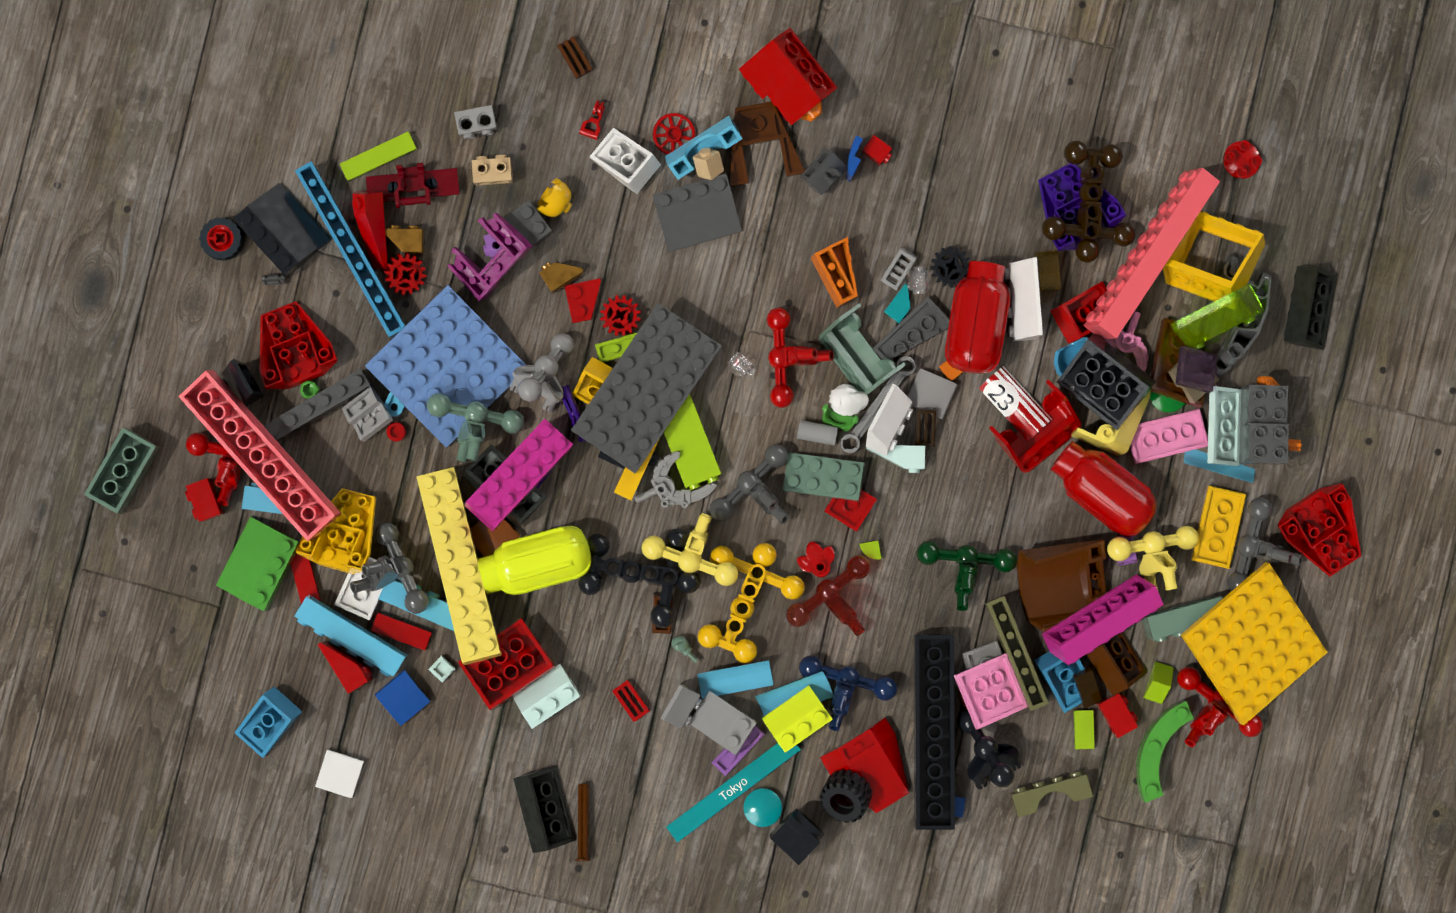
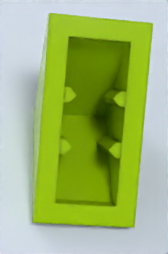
M1155 661L1143 698L1162 704L1171 688L1174 667Z

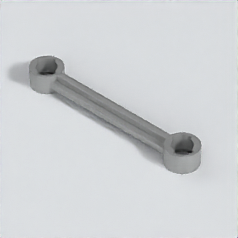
M904 356L900 358L896 363V367L899 366L900 362L908 360L912 363V370L907 372L899 370L895 373L852 432L841 439L840 446L845 453L851 454L858 450L860 446L859 440L870 427L892 384L899 386L906 376L911 375L915 371L916 364L911 357ZM847 438H853L856 440L857 446L853 449H845L843 441Z

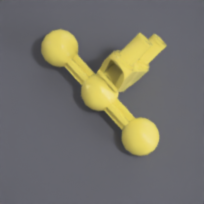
M705 513L700 514L696 527L690 531L685 550L682 552L665 546L663 539L654 535L644 539L641 546L642 553L650 560L664 557L677 562L681 570L686 573L700 570L711 574L722 586L733 585L739 575L737 567L731 562H722L717 565L702 559L701 555L709 537L707 530L712 519L711 515Z
M1182 526L1177 529L1175 534L1163 536L1159 532L1150 531L1141 540L1128 541L1123 537H1116L1107 545V552L1113 560L1124 561L1129 558L1131 553L1144 551L1146 555H1143L1139 567L1140 575L1155 585L1158 590L1155 574L1161 572L1163 573L1165 590L1178 589L1175 578L1176 562L1168 554V551L1163 550L1165 547L1175 545L1181 549L1190 550L1197 545L1199 535L1193 527Z

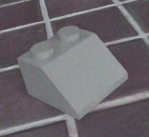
M680 683L660 719L680 729L683 725L687 727L692 718L689 715L692 709L696 710L702 701L699 699L700 694Z

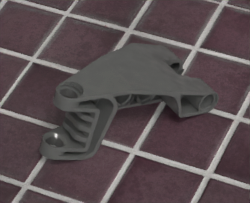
M1228 254L1217 276L1231 281L1235 275L1233 270L1238 258ZM1265 272L1261 273L1256 284L1252 280L1248 281L1238 303L1240 305L1239 311L1224 342L1218 347L1210 363L1217 377H1222L1245 354L1260 334L1269 310L1272 276ZM1217 363L1221 364L1223 366V369H1220Z

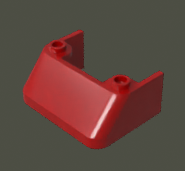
M1049 379L1046 381V384L1051 393L1044 397L1042 407L1052 420L1029 441L1019 432L1015 434L1012 430L1008 429L999 433L993 426L989 427L998 444L1023 473L1034 469L1072 438L1071 434L1073 431L1081 428V422L1067 397Z

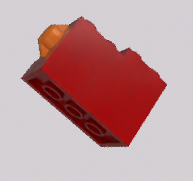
M788 28L771 40L739 68L742 76L751 84L756 94L762 99L768 96L772 104L779 109L784 119L790 125H793L799 119L810 122L822 114V101L838 88L791 28Z

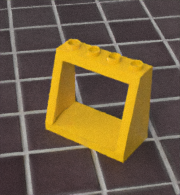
M1201 211L1163 267L1166 284L1235 309L1265 247L1264 234L1258 230H1251L1241 224H1234L1224 218H1217ZM1200 230L1251 248L1231 281L1184 264Z

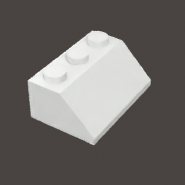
M892 384L867 433L866 447L885 456L888 455L890 450H894L897 444L895 439L898 435H902L905 429L904 422L906 419L910 420L914 411L911 409L912 401L895 384Z

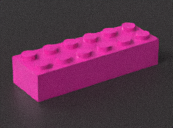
M544 419L466 501L465 507L494 532L571 450L573 444Z
M1136 574L1042 633V636L1050 653L1067 665L1077 662L1085 654L1091 653L1099 645L1108 642L1110 638L1118 633L1124 632L1129 626L1140 622L1148 614L1157 611L1164 604L1156 586Z

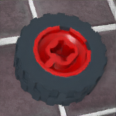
M217 217L204 224L203 229L200 231L199 241L201 242V248H203L207 255L216 260L226 261L227 259L231 260L234 256L236 257L242 250L244 234H242L241 228L232 220Z

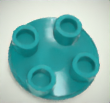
M760 788L755 789L746 797L743 809L750 823L758 827H767L779 819L782 812V804L775 792Z

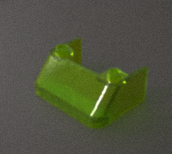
M1248 284L1170 324V326L1189 349L1193 348L1195 351L1205 346V341L1242 322L1247 325L1255 321L1254 316L1263 312L1264 309L1251 284Z

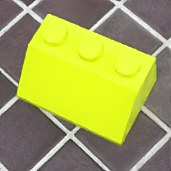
M808 685L762 717V720L786 753L830 722L832 717Z

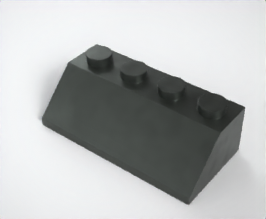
M1297 266L1294 275L1293 291L1291 293L1290 309L1287 314V326L1284 331L1285 342L1324 350L1337 279L1336 274L1318 267Z
M491 444L478 457L477 461H474L465 469L462 476L474 488L478 489L507 458ZM535 487L507 519L519 528L547 496Z
M556 766L513 778L532 852L548 851L576 841Z

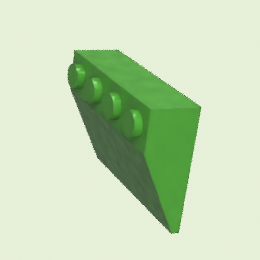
M250 516L216 586L262 611H268L291 566L300 541Z

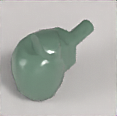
M675 636L672 639L671 645L673 649L680 651L684 656L688 655L695 663L698 661L690 652L693 648L685 637Z

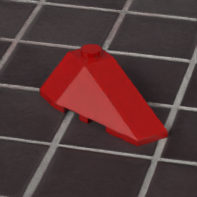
M355 191L352 193L353 211L371 265L376 269H388L386 265L387 249L383 192Z

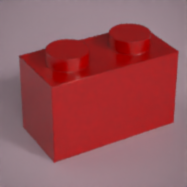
M206 478L186 486L187 491H185L187 500L192 502L194 508L192 509V514L195 520L198 519L199 522H205L224 515L221 505L217 503L218 496L211 478Z
M1123 694L1110 695L1101 702L1096 703L1116 738L1138 727L1136 724L1138 719L1133 711L1130 712L1126 705L1129 703Z

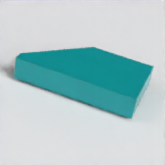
M904 284L884 311L886 315L898 324L911 308L908 286Z

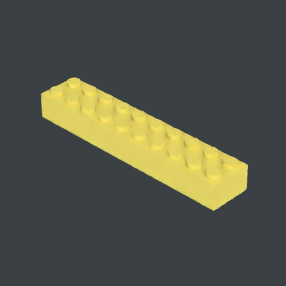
M452 467L417 476L462 663L467 665L502 656L487 594L479 572L478 557L456 470Z

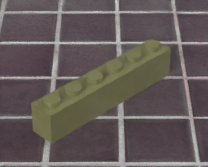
M1005 596L985 602L1003 650L1007 654L1028 705V710L1032 711L1049 704Z

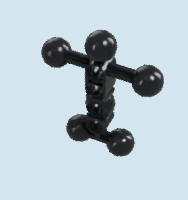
M674 528L666 534L665 545L678 551L685 550L688 535L684 530ZM593 534L587 539L591 552V567L585 575L579 578V589L586 595L598 593L602 588V578L598 571L606 572L610 577L618 576L619 579L622 578L628 583H636L638 581L642 583L645 581L651 585L662 586L659 604L650 613L652 623L659 628H666L674 621L675 613L670 607L674 586L677 585L684 593H693L700 587L701 578L697 572L686 573L684 571L677 574L678 563L667 559L666 567L656 565L645 566L644 563L641 564L635 559L621 560L620 562L615 558H609L605 561L601 560V557L605 556L609 551L610 542L608 538L602 534ZM611 563H615L618 565V569L615 572H609L608 566ZM629 567H636L637 572L635 575L630 576L627 574V569ZM654 570L656 576L653 579L646 578L645 574L647 571ZM668 573L675 576L674 581L671 583L664 580L665 575Z

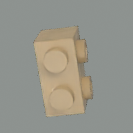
M496 155L494 159H488L487 156L476 157V160H472L473 183L475 186L513 183L512 160L510 157L507 158V155Z

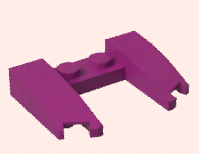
M498 213L493 214V219L486 221L483 217L478 220L502 247L490 262L481 270L462 251L454 247L451 253L456 254L455 263L448 264L449 269L479 301L486 299L517 261L522 260L533 248V245Z

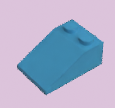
M1049 651L1034 660L1064 713L1082 703L1073 678L1074 674L1084 670L1080 659L1075 663L1067 665Z
M272 687L260 697L235 731V734L258 755L264 758L295 723L302 711L276 687Z

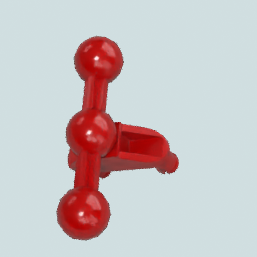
M780 307L770 310L766 318L767 325L773 330L774 348L769 352L768 361L775 368L776 386L770 391L769 397L776 407L785 408L792 403L794 398L793 390L787 386L786 368L788 366H812L818 364V362L833 361L834 352L833 350H817L813 347H785V329L790 325L791 318L789 313Z
M195 432L186 439L185 446L191 455L202 456L208 452L223 456L217 464L218 474L215 485L221 487L217 503L222 506H228L232 492L238 487L242 467L220 443L211 442L205 434Z
M1192 666L1184 667L1178 672L1177 682L1182 689L1196 690L1208 699V704L1204 706L1190 725L1191 731L1184 741L1189 747L1196 746L1201 736L1213 735L1216 728L1225 721L1227 715L1238 722L1218 690L1214 691L1202 682L1200 672ZM1255 715L1245 725L1238 722V727L1244 736L1255 737L1261 733L1263 723L1262 719Z

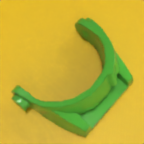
M824 404L822 408L824 411L823 423L838 427V429L845 432L849 431L854 423L857 424L859 419L857 415L854 417L842 416L828 407L829 404Z

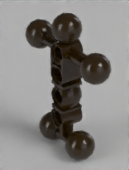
M1071 141L1064 149V157L1068 163L1080 165L1087 160V166L1083 167L1080 172L1082 179L1080 183L1083 185L1079 190V197L1082 202H1079L1080 208L1078 209L1077 224H1066L1062 218L1050 216L1043 222L1041 228L1043 235L1050 240H1058L1063 235L1078 236L1081 241L1076 246V256L1080 261L1090 263L1100 253L1099 245L1093 239H1112L1116 245L1126 247L1134 241L1136 235L1134 228L1124 222L1117 224L1114 228L1101 227L1102 209L1100 205L1102 203L1100 200L1103 197V188L1100 184H1103L1102 179L1104 177L1102 166L1109 169L1117 167L1123 159L1122 150L1113 144H1108L1102 149L1087 148L1083 142ZM1091 170L1094 172V177L1091 176ZM1090 189H1091L1092 192H1093L1092 197L1090 196V193H1089ZM1089 208L1092 212L1091 216L1088 214ZM1088 228L1090 229V235L1087 233Z

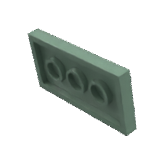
M788 453L783 491L859 501L865 463Z

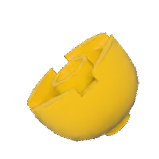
M558 178L551 182L554 184L552 188H546L537 205L539 207L536 208V210L549 217L559 216L562 212L567 213L572 206V203H570L571 190Z

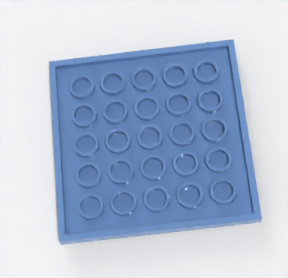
M447 285L365 364V367L445 447H448L458 437L463 421L466 420L463 416L450 413L443 417L432 416L427 409L429 397L435 393H442L453 403L468 405L473 401H478L488 408L511 385L514 379L513 371L526 364Z

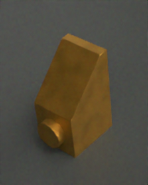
M556 262L545 264L541 267L542 271L539 272L552 294L584 274L583 269L580 267Z

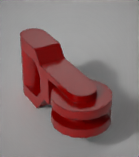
M599 100L596 101L592 113L595 115L597 112L599 119L590 117L589 120L582 122L579 134L595 140L599 137L601 131L599 124L605 110V102L599 104ZM587 123H595L597 126L596 131L587 129Z

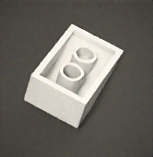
M615 128L608 133L590 155L594 162L636 194H638L661 165L652 153Z

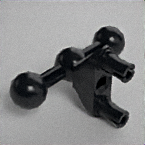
M968 710L963 711L958 718L959 728L963 732L971 734L975 740V757L968 766V778L974 781L977 789H983L981 784L984 787L987 786L988 783L985 777L990 775L992 783L997 787L1009 786L1015 777V765L1018 769L1021 768L1017 748L1009 744H997L991 736H985L981 728L975 729Z

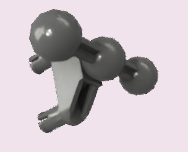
M780 444L769 446L765 451V460L754 471L741 473L737 479V487L726 498H717L711 503L710 514L712 518L720 522L730 519L733 515V506L747 494L767 514H772L781 524H785L790 516L780 507V501L761 479L772 468H781L787 463V449Z
M1263 497L1253 499L1248 505V513L1252 519L1247 535L1243 536L1238 542V551L1241 554L1237 572L1231 574L1227 580V586L1230 591L1249 577L1248 573L1251 562L1255 557L1278 564L1286 562L1300 566L1302 563L1303 555L1287 551L1284 546L1262 541L1258 538L1263 521L1267 520L1272 514L1271 503Z
M384 522L376 528L375 539L379 544L386 546L391 559L383 556L379 557L376 562L364 564L362 566V573L366 577L361 580L352 581L350 583L351 591L353 593L364 590L377 591L398 579L401 580L407 593L404 600L405 607L414 614H420L428 607V596L424 591L417 589L411 576L414 570L413 562L410 558L403 556L397 544L399 537L398 528L390 522Z

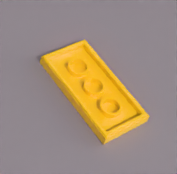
M1213 486L1207 487L1197 531L1199 541L1193 548L1192 561L1230 569L1246 494Z

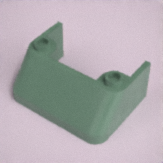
M859 303L819 335V341L825 350H833L834 362L850 383L858 391H863L868 395L906 364L903 362L896 367L892 360L887 358L881 360L858 330L861 328V319L855 312L861 307Z

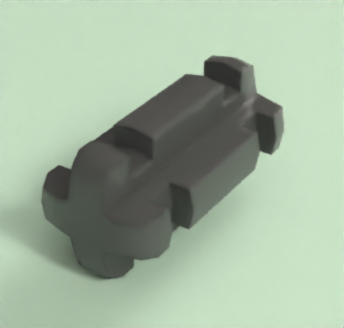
M283 274L263 275L262 283L263 285H280V283L284 285L286 284V276Z

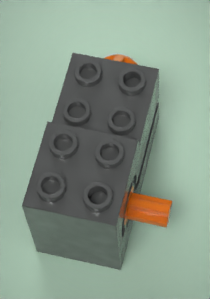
M1259 376L1256 378V385L1249 384L1240 387L1239 464L1288 463V451H1300L1301 440L1288 439V386H1280L1271 376Z

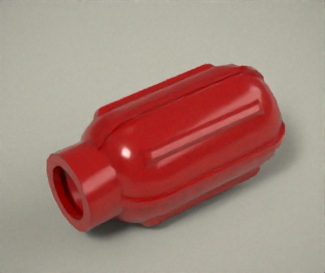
M969 261L967 277L962 279L956 286L945 346V357L947 363L959 371L971 374H984L996 369L1000 363L1010 306V292L1003 282L1004 266L990 262Z
M1071 441L1050 468L1051 471L1063 479L1066 494L1113 532L1128 537L1136 536L1151 522L1156 513L1157 503L1151 489L1102 451L1084 450L1076 442Z

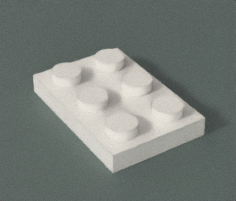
M369 557L367 564L376 562L377 560ZM362 572L357 574L348 573L334 605L367 620H371L379 602L378 598L382 589L373 592L364 590L353 593L350 583L364 579L366 576Z

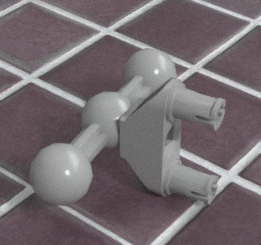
M564 333L554 336L551 340L550 347L552 351L549 355L539 357L535 365L520 366L513 371L514 379L509 386L510 390H513L516 386L514 392L518 393L524 401L534 402L541 396L545 397L546 400L542 408L546 410L547 406H549L547 412H553L557 402H560L563 398V389L555 376L559 368L557 362L561 357H567L573 352L575 345L573 339Z

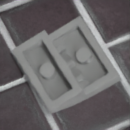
M920 368L908 398L912 401V407L916 409L917 407L921 409L936 408V418L943 420L958 385Z
M371 386L342 408L348 423L354 426L359 439L363 442L393 421L385 404Z

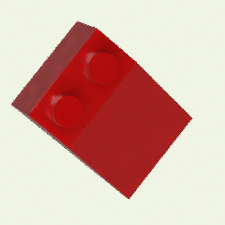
M1103 281L1050 310L1068 344L1091 332L1084 327V324L1086 323L1087 315L1096 308L1097 300L1107 291Z
M327 641L317 644L348 694L373 680L371 677L373 672L368 665L364 666L362 662Z

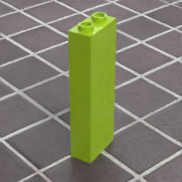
M689 394L665 429L664 435L671 452H680V458L675 463L685 488L694 490L701 487V482L707 480L709 484L719 480L718 476L721 475V472Z

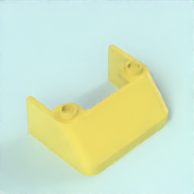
M1148 392L1118 430L1109 424H1104L1098 428L1096 435L1077 428L1072 432L1071 436L1116 456L1124 455L1129 450L1151 392Z

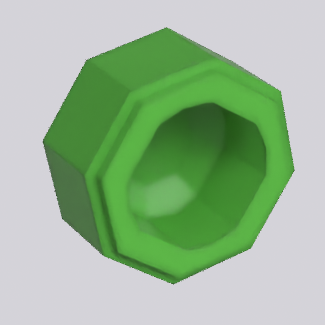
M309 380L302 383L300 388L301 395L307 399L318 394L320 391L317 383Z

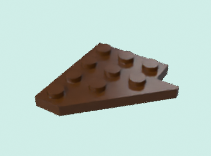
M1164 318L1161 320L1151 377L1157 382L1150 391L1200 408L1203 406L1205 394L1196 403H1190L1182 387H1176L1168 373L1192 348L1196 349L1181 323Z

